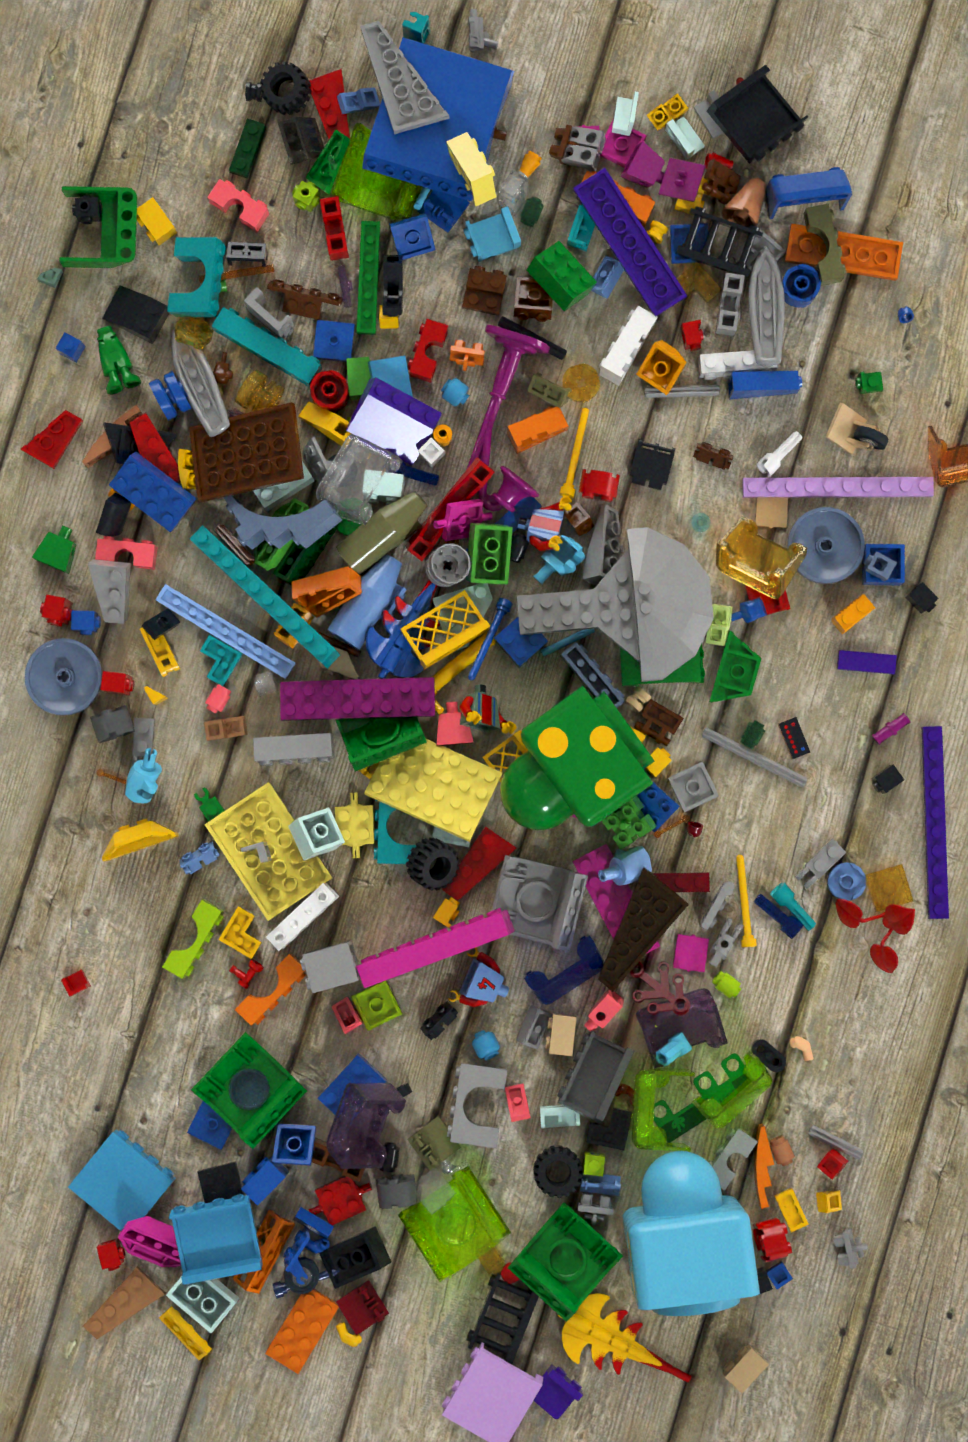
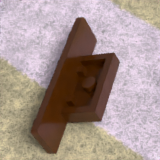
M275 279L267 285L269 290L285 293L282 312L316 320L320 319L323 302L341 306L344 298L339 297L340 295L337 293L326 294L316 288L309 290L299 284H284L282 280Z

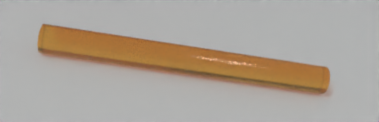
M274 265L225 271L221 274V280L275 272ZM199 275V282L203 283L205 275Z

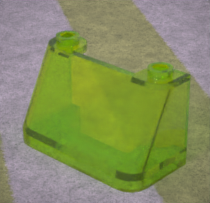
M751 1051L743 1056L745 1068L742 1072L748 1079L722 1102L718 1103L713 1096L710 1099H703L698 1096L692 1101L715 1128L725 1127L772 1084L770 1073L760 1059Z

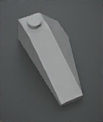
M606 504L601 507L584 561L583 580L593 585L599 584L621 558V552H624V548L620 546L619 541L621 528L618 510Z

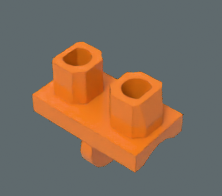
M456 340L454 346L451 345L450 361L463 365V371H467L468 366H483L485 351L483 350L482 343H473L472 349L465 348L466 342L463 340Z

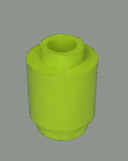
M721 970L712 980V983L715 985L714 987L728 998L732 996L735 998L742 989L739 987L741 983Z

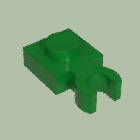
M204 787L202 789L205 792V796L200 798L195 793L194 797L203 803L199 808L207 820L211 821L223 813L225 809L216 796L211 799L209 798V790Z

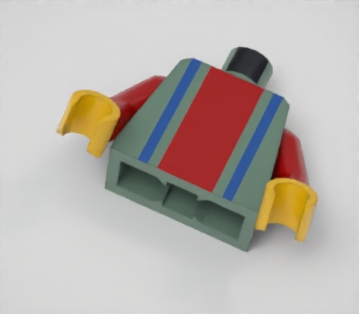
M475 685V693L465 696L459 706L461 711L460 725L484 732L502 728L501 731L504 734L508 732L513 734L517 728L513 722H507L501 716L498 710L497 699L486 695V685Z

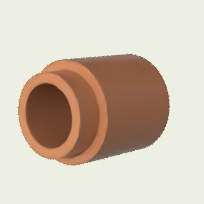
M784 1135L769 1141L771 1144L770 1149L777 1164L786 1166L793 1162L792 1159L795 1155L788 1139H785Z

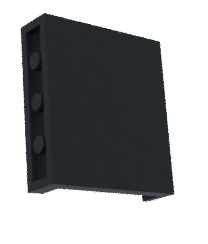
M766 64L715 100L706 111L749 164L754 160L760 161L768 150L770 152L775 150L781 140L783 143L792 136V132L798 133L805 127L804 122L808 118L806 115L800 119L769 81L766 75L770 69Z

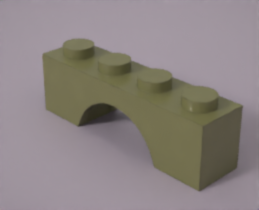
M829 203L808 207L803 213L807 232L818 235L826 246V257L815 268L821 280V286L842 282L844 275H846V267L841 263L842 249L841 246H838L836 240L838 239V231L836 227L834 228L832 222L834 221L833 210L829 208Z

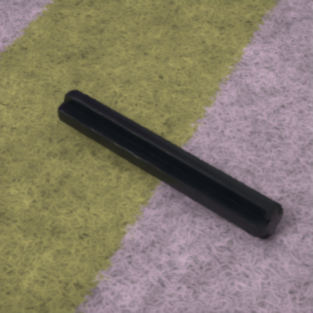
M504 316L498 322V326L546 343L550 347L549 354L560 360L564 359L567 351L562 347Z

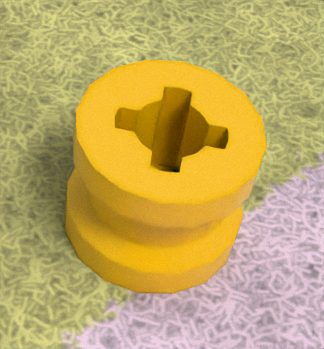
M653 220L650 223V229L646 232L654 243L661 244L663 241L662 237L667 233L668 228L662 223Z

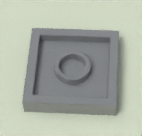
M703 762L668 777V781L684 813L719 797Z

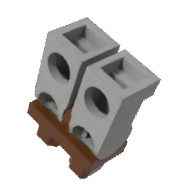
M566 125V128H556L554 138L561 141L560 146L551 145L549 150L550 156L558 159L560 164L586 168L588 171L596 172L600 160L599 154H602L606 141L603 131L572 127V125Z

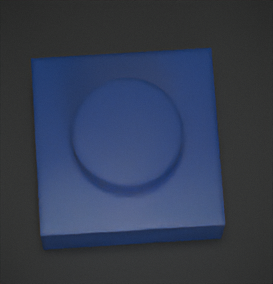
M782 1261L766 1270L776 1289H779L793 1279Z

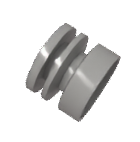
M453 543L444 544L432 551L427 557L425 573L433 584L440 587H450L464 580L469 574L471 567L470 557L461 546ZM447 563L449 566L444 570L442 567Z

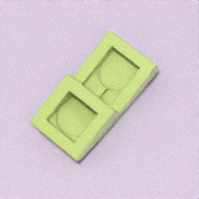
M713 604L714 619L707 631L706 643L725 646L733 607Z

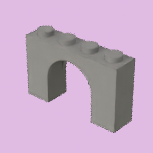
M461 1063V1067L456 1068L455 1078H458L459 1081L458 1086H454L452 1098H456L455 1106H451L450 1117L453 1118L452 1126L448 1125L447 1137H451L450 1142L497 1149L499 1128L477 1125L471 1122L464 1113L463 1103L466 1095L474 1088L491 1087L505 1089L507 1069Z

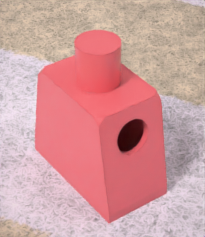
M446 702L447 713L439 714L437 745L473 743L470 727L460 725L461 712H458V703Z
M608 988L589 1011V1020L584 1026L590 1032L592 1030L595 1031L598 1026L603 1029L623 1007L624 999Z

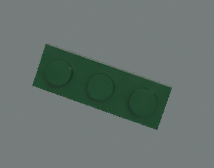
M247 118L229 168L231 174L248 179L266 127L264 123Z

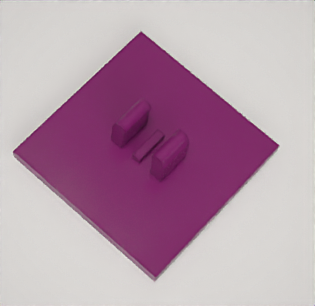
M669 158L658 194L695 202L706 166Z

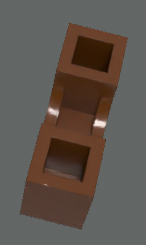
M315 1137L312 1163L322 1167H333L342 1172L343 1176L360 1182L369 1160Z

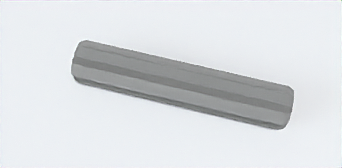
M814 1125L811 1126L808 1133L810 1136L858 1160L861 1159L864 1152L862 1149Z

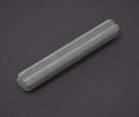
M719 385L673 386L668 395H665L655 387H645L644 389L646 398L718 396L720 393Z

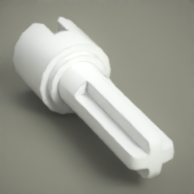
M797 431L793 432L773 453H767L756 464L762 474L767 472V476L770 477L781 466L780 461L802 440L801 434Z

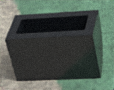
M117 493L110 496L105 501L96 533L104 536L120 535L123 532L131 502Z

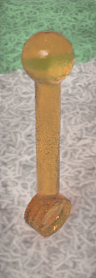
M98 769L96 772L99 777L104 776L126 784V780L104 773L102 769Z
M684 815L682 819L662 829L661 831H655L654 836L656 838H660L661 834L669 831L670 829L678 826L679 824L683 822H689L690 817L688 815Z

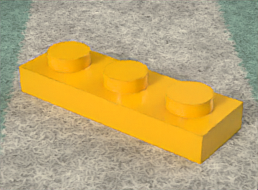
M172 1306L159 1317L198 1360H201L212 1350L207 1341L201 1338L193 1326L188 1324L181 1317L180 1312Z

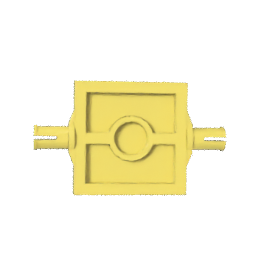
M350 793L351 804L345 807H335V821L345 841L342 845L352 847V858H361L360 846L375 844L374 805L363 806L358 804V793Z

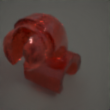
M619 1084L615 1096L618 1097L621 1094L629 1095V1101L632 1106H634L632 1103L633 1097H638L641 1102L640 1096L636 1094L633 1088L626 1084Z

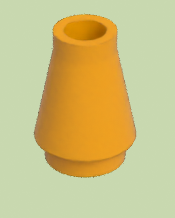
M529 150L524 155L517 175L527 181L528 177L541 164L542 158Z

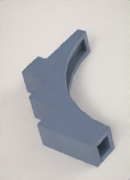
M233 495L224 497L227 502L226 508L231 514L236 516L234 520L238 524V527L235 529L239 535L237 539L243 546L247 545L252 550L264 540L270 546L275 545L280 549L291 539L297 545L301 544L307 549L342 521L335 508L327 500H323L313 508L299 514L286 517H269L247 510Z

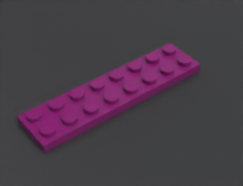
M435 678L280 682L281 721L435 717Z

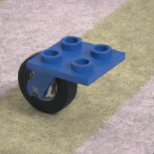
M306 1227L302 1231L299 1230L294 1237L295 1243L292 1247H288L283 1255L285 1284L292 1292L298 1294L312 1291L319 1281V1269L315 1262L306 1257H299L310 1240L309 1229Z

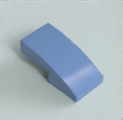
M375 87L362 88L356 92L340 93L337 96L342 114L361 112L380 106Z

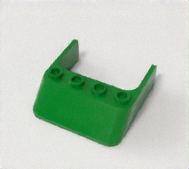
M62 186L61 191L65 197L80 198L82 195H90L99 198L102 202L100 258L59 257L61 265L66 268H115L133 261L136 255L138 199L136 192L128 187Z

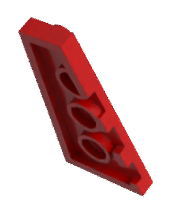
M342 68L309 80L311 96L328 140L335 130H338L350 139L347 114H342L337 99L340 93H345Z
M145 412L130 421L139 454L175 482L181 483L178 464L147 413Z
M485 826L459 864L456 878L453 877V882L451 884L448 883L447 887L442 890L458 901L505 859V855L509 856L517 848Z

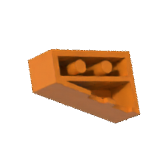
M550 406L544 409L542 413L533 414L522 421L507 426V435L516 454L567 431L569 426L561 409L558 406Z
M349 566L292 581V600L308 610L316 618L362 593L361 575Z

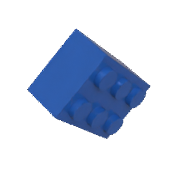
M358 1053L323 1091L318 1100L347 1125L383 1086L387 1079Z

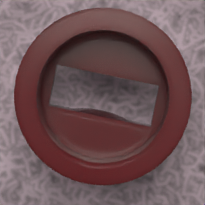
M689 822L687 826L689 836L699 837L702 833L703 825L699 822Z

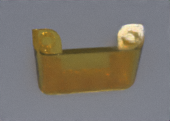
M742 516L717 542L716 566L722 573L771 598L778 599L785 592L805 559L807 547L800 543H792L787 549L758 535L757 524L753 520Z

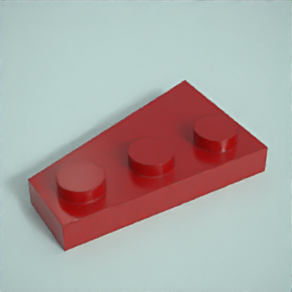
M65 410L46 429L33 437L34 439L20 450L55 469L83 420Z

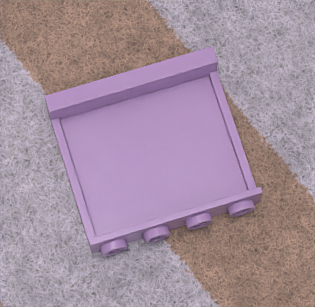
M482 1342L479 1348L475 1347L470 1355V1358H472L470 1363H465L460 1373L462 1377L454 1382L451 1391H453L451 1396H446L441 1406L444 1408L442 1416L488 1442H509L542 1387L543 1377L537 1373L533 1377L483 1348L484 1343Z

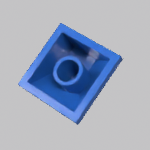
M278 1124L272 1163L311 1166L316 1126Z

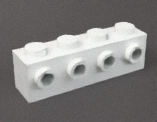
M754 350L700 354L698 358L699 379L705 378V380L716 379V377L729 378L732 372L776 371L778 368L777 365L765 366L757 364Z

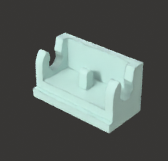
M563 1105L540 1106L541 1128L580 1126L579 1113Z

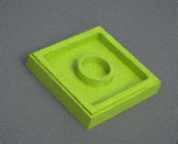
M387 981L372 985L351 996L367 1031L402 1015V1011Z

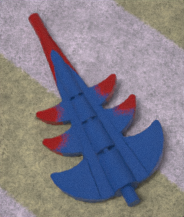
M444 564L442 568L445 570L448 564ZM428 580L412 605L405 603L399 596L395 597V606L398 613L402 616L401 620L393 618L387 610L383 611V625L390 634L388 638L382 637L373 627H369L366 636V649L372 661L382 669L378 675L380 679H385L388 673L403 678L413 677L424 670L420 660L411 653L412 648L400 629L427 613L437 589V585L433 584L430 580ZM428 617L424 620L423 626L434 629L435 621ZM412 627L407 630V633L410 637L418 638L420 629ZM421 635V637H420V639H422V640L431 641V640H429V639H426V638L423 637L422 635ZM419 642L418 649L430 647L429 644Z

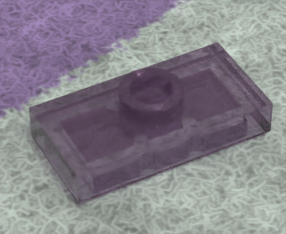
M345 265L338 266L344 307L349 308L352 307L350 292L353 291L352 281L347 280Z

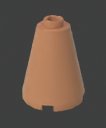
M760 178L750 179L725 205L721 213L723 219L745 227H749V225L757 226L766 192L764 181Z

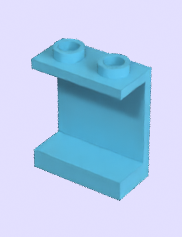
M508 206L501 209V214L473 224H470L469 220L465 222L466 228L463 231L466 239H470L472 243L470 250L472 256L477 257L478 262L521 247V239Z

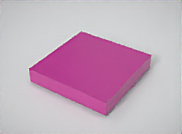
M612 120L605 134L606 141L602 154L599 155L625 168L636 145L644 142L647 135L633 128L630 136L612 133Z

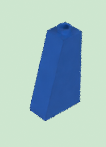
M798 371L732 372L728 379L729 400L797 394L800 388H802V377L798 376Z

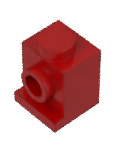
M701 319L682 323L680 330L685 350L696 351L701 349V343L704 340L703 331L699 329Z

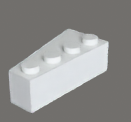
M637 306L636 310L632 309L627 317V320H629L627 325L621 327L617 334L619 338L616 343L613 341L608 350V356L601 361L598 367L600 368L599 375L619 386L658 317H655L654 314L640 306Z

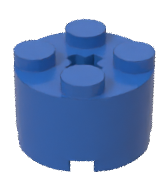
M800 264L788 269L782 279L785 302L792 307L804 308L814 301L820 290L821 280L813 267Z

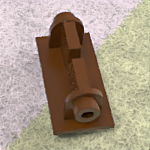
M702 442V444L697 443L696 448L699 451L695 450L693 455L697 461L709 464L710 459L713 458L712 466L723 470L730 468L731 462L728 460H733V455H731L729 450L720 448V450L712 448L713 445Z

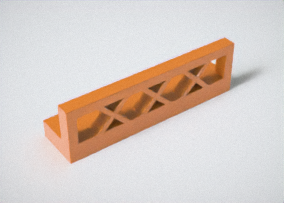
M268 1210L257 1231L263 1262L262 1269L248 1272L245 1281L240 1279L242 1274L234 1275L233 1280L244 1290L259 1294L295 1223L289 1219L282 1218L273 1210ZM273 1217L276 1219L273 1228H270V1221ZM265 1235L266 1241L264 1245L261 1246L260 1240L262 1236Z

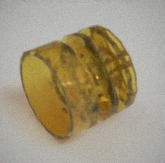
M256 369L240 387L235 402L246 410L253 405L252 412L278 406L285 388L281 385L276 386L277 383L274 380L267 384L268 377Z

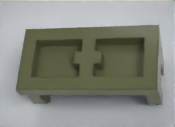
M539 372L533 374L528 392L559 408L568 402L569 397L567 396L572 389L569 387L565 389L541 377L542 374Z

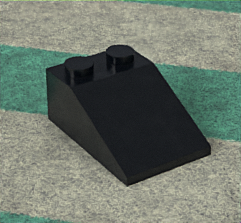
M120 285L102 319L153 344L169 312H167V305Z
M376 1226L319 1253L335 1289L378 1271L391 1263V1259ZM332 1269H334V1270H339V1271H341V1272H338V1273L334 1276L333 1273H332Z

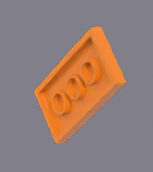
M315 1289L301 1294L265 1354L299 1374L338 1310L337 1303Z

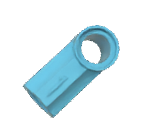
M679 1032L668 1039V1043L656 1052L655 1058L659 1064L665 1067L693 1048L683 1032Z

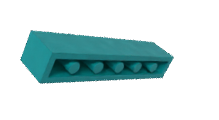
M224 307L221 309L212 324L215 332L310 387L314 376L322 370L321 364H319L320 361L311 355L307 357L303 354L304 351L297 346L292 348L287 345L288 342L279 336L275 338L268 329L264 327L258 328L255 326V322L247 317L245 319L241 318L236 310Z

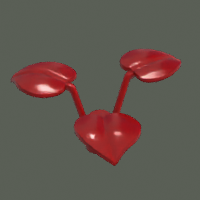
M836 899L835 905L838 917L847 927L857 928L860 922L865 923L883 918V925L889 928L880 945L873 944L871 946L870 955L877 967L887 973H893L898 967V956L892 948L884 946L893 930L901 935H905L911 930L915 918V909L891 904L886 907L885 912L863 919V912L855 903L845 899Z

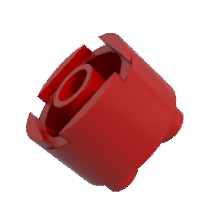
M334 370L322 371L312 379L310 393L314 404L333 413L345 407L349 400V388L342 374ZM333 389V393L327 394L326 390Z
M582 469L579 493H582V498L593 499L594 496L601 497L600 501L612 502L617 497L620 475L617 474L616 478L612 477L613 473L591 470L590 473H586V469Z
M772 1218L753 1224L756 1228L752 1229L755 1245L758 1251H762L763 1256L760 1257L764 1263L787 1257L788 1254L792 1253L791 1244L787 1242L785 1236L788 1234L784 1222L781 1223L778 1218Z

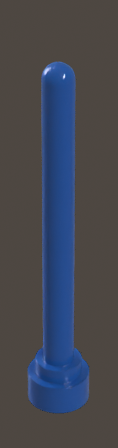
M499 598L496 604L497 613L469 672V680L476 678L503 616L510 612L513 603L508 599Z

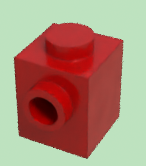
M118 1238L102 1242L96 1247L102 1270L107 1268L108 1271L119 1269L120 1265L124 1262V1258H126L125 1249L123 1246L121 1247Z

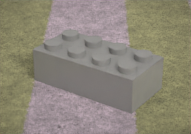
M331 733L253 738L254 761L261 766H273V762H279L281 765H291L292 761L308 764L314 759H317L319 763L331 762L330 758H335L334 735Z

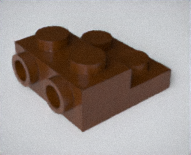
M474 266V269L470 268L462 309L499 316L507 276L504 275V272L500 270L487 272L481 266Z
M517 277L513 317H517L522 321L528 318H535L539 322L551 320L553 299L534 278Z

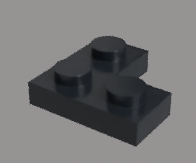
M613 1107L609 1126L590 1122L586 1142L624 1151L633 1112Z

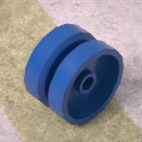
M173 371L164 375L166 388H164L159 379L149 382V386L168 421L177 417V411L173 404L176 403L179 410L183 413L192 409L187 399L188 396Z

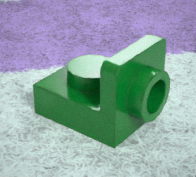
M860 372L857 378H855L856 389H859V394L882 392L881 372Z

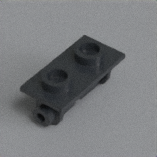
M446 1001L437 1008L430 1018L423 1022L420 1029L430 1040L436 1039L445 1030L441 1023L444 1022L449 1026L457 1018L456 1015L459 1012Z

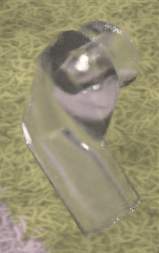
M449 1160L441 1162L442 1172L454 1177L470 1169L466 1160L458 1165L451 1164Z

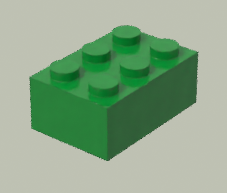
M560 241L534 257L527 268V272L564 312L586 297L597 283Z

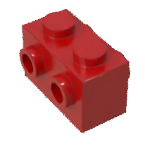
M46 594L45 602H42L40 607L41 617L47 620L46 623H50L53 626L62 627V624L68 625L69 621H71L73 603L66 598Z

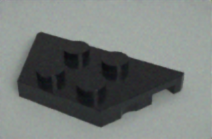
M103 423L116 463L124 464L135 451L139 453L131 426ZM157 430L167 447L177 437V433Z

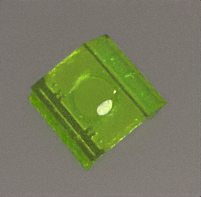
M355 123L332 193L338 196L339 201L388 219L405 220L411 218L415 209L413 206L422 186L362 169L364 153L371 130L362 123Z
M469 1166L455 1172L452 1175L453 1179L424 1200L398 1214L439 1282L447 1278L450 1279L492 1250L511 1234V1231Z

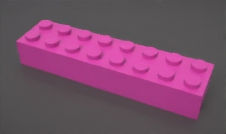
M501 908L486 913L487 917H483V914L469 919L468 924H465V921L451 926L449 931L447 928L432 933L433 937H430L428 934L414 940V944L409 941L397 946V950L390 948L378 953L379 957L374 954L360 960L361 964L357 965L356 968L363 987L367 988L510 935L515 929L507 909L503 911Z

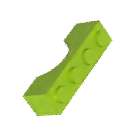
M204 899L201 900L192 915L198 928L194 944L186 950H172L162 968L181 979L186 976L189 977L195 968L192 966L196 959L199 960L204 953L202 948L205 942L209 943L214 935L212 930L215 925L219 926L224 918L222 915L223 910Z

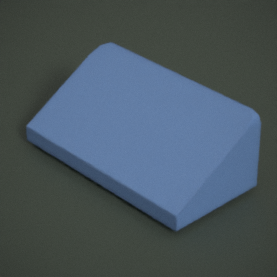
M605 255L593 276L597 283L591 291L606 299L610 296L624 271L617 259Z

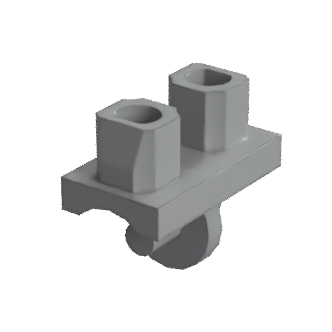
M582 1192L577 1208L578 1211L592 1213H585L584 1219L591 1220V1226H596V1221H604V1215H597V1213L613 1215L614 1209L611 1206L610 1195H600V1203L592 1204L593 1194Z
M852 1228L846 1229L843 1233L834 1236L835 1246H845L846 1248L845 1253L838 1254L839 1265L850 1266V1269L856 1268V1265L859 1264L858 1257H864L863 1250L868 1249L867 1243H861L860 1237L853 1238Z

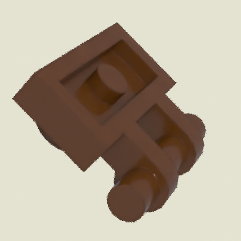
M709 160L704 176L709 183H704L702 190L708 196L717 198L721 204L725 205L732 199L729 194H736L741 176L718 161Z
M650 699L641 714L647 721L645 724L637 721L634 728L644 735L646 734L655 739L654 742L668 746L671 740L665 737L666 733L669 732L674 735L684 718ZM652 723L662 728L660 733L650 728Z

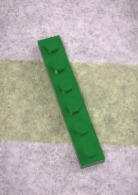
M361 221L357 334L376 335L380 221Z

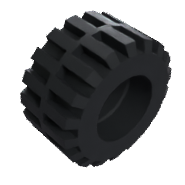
M282 61V65L279 62L274 63L275 67L269 66V71L263 73L264 79L260 80V83L263 85L260 87V91L263 93L262 98L274 111L280 112L282 115H286V112L289 115H293V111L296 113L300 112L299 108H305L306 105L304 103L310 100L308 94H311V89L309 88L311 84L308 81V77L298 66L291 62L288 64L286 61ZM287 80H293L294 86L290 94L278 97L279 86Z
M429 837V840L426 838L422 839V843H416V847H412L410 850L412 853L411 855L408 854L407 857L409 859L406 862L407 872L412 880L424 888L438 891L441 887L443 889L446 888L448 883L451 884L453 877L456 878V871L459 870L457 863L460 860L457 857L458 853L448 844L437 838ZM437 858L435 865L429 870L431 863Z
M560 1145L558 1147L550 1146L549 1149H544L541 1154L539 1153L534 1163L533 1172L537 1186L544 1194H549L550 1197L557 1196V1198H562L564 1195L566 1197L569 1196L571 1192L574 1193L577 1190L576 1188L580 1186L581 1178H583V1169L579 1158L575 1152H572L567 1147L564 1148ZM554 1161H563L569 1167V1176L562 1182H553L547 1177V1167Z

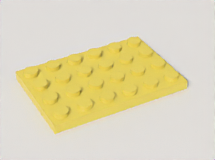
M426 739L427 743L380 761L364 792L365 795L468 842L471 841L503 775L502 772L442 745H437V743Z
M270 782L205 824L267 921L316 890L321 884H325L333 878L319 856L303 860L288 827L295 820ZM260 842H267L272 861L261 863L257 849L241 852L240 848Z

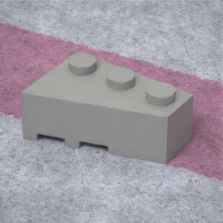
M92 559L88 563V567L104 621L124 624L129 616L131 563Z

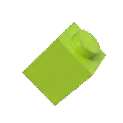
M585 1151L583 1174L603 1177L605 1155L603 1153Z

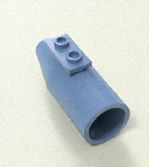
M388 554L382 557L361 577L362 593L343 603L327 631L350 646L360 650L366 641L369 627L374 628L379 619L383 620L384 610H387L393 617L396 607L395 597L399 596L402 600L405 597L406 588L396 583L402 563Z

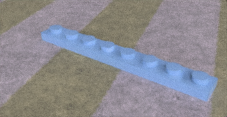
M166 584L156 598L157 602L284 679L288 678L296 665L294 661Z

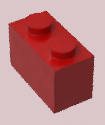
M103 671L101 691L130 696V692L134 691L135 681L132 680L130 675Z

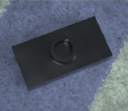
M167 608L144 622L142 627L155 640L178 626L180 621Z

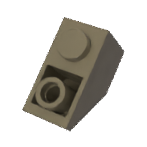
M334 647L340 656L328 669L321 665L325 669L324 673L335 676V674L342 675L343 680L359 679L348 652Z

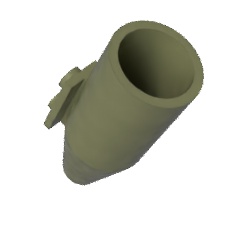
M414 491L380 508L336 546L339 554L355 572L363 575L389 551L395 550L422 526L418 519L426 509L427 504Z

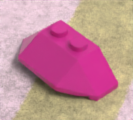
M145 1216L128 1221L119 1233L118 1239L122 1242L127 1253L161 1267L181 1266L173 1226Z

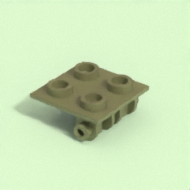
M439 1116L407 1139L430 1171L433 1168H437L441 1162L461 1148L459 1143L450 1142L451 1137H447L448 1128Z

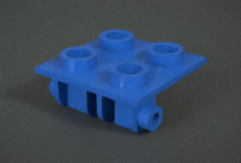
M433 190L428 198L425 199L418 212L420 214L426 213L427 218L449 233L470 202Z
M654 782L637 795L644 806L641 809L644 816L649 813L657 826L652 830L653 832H656L680 807Z

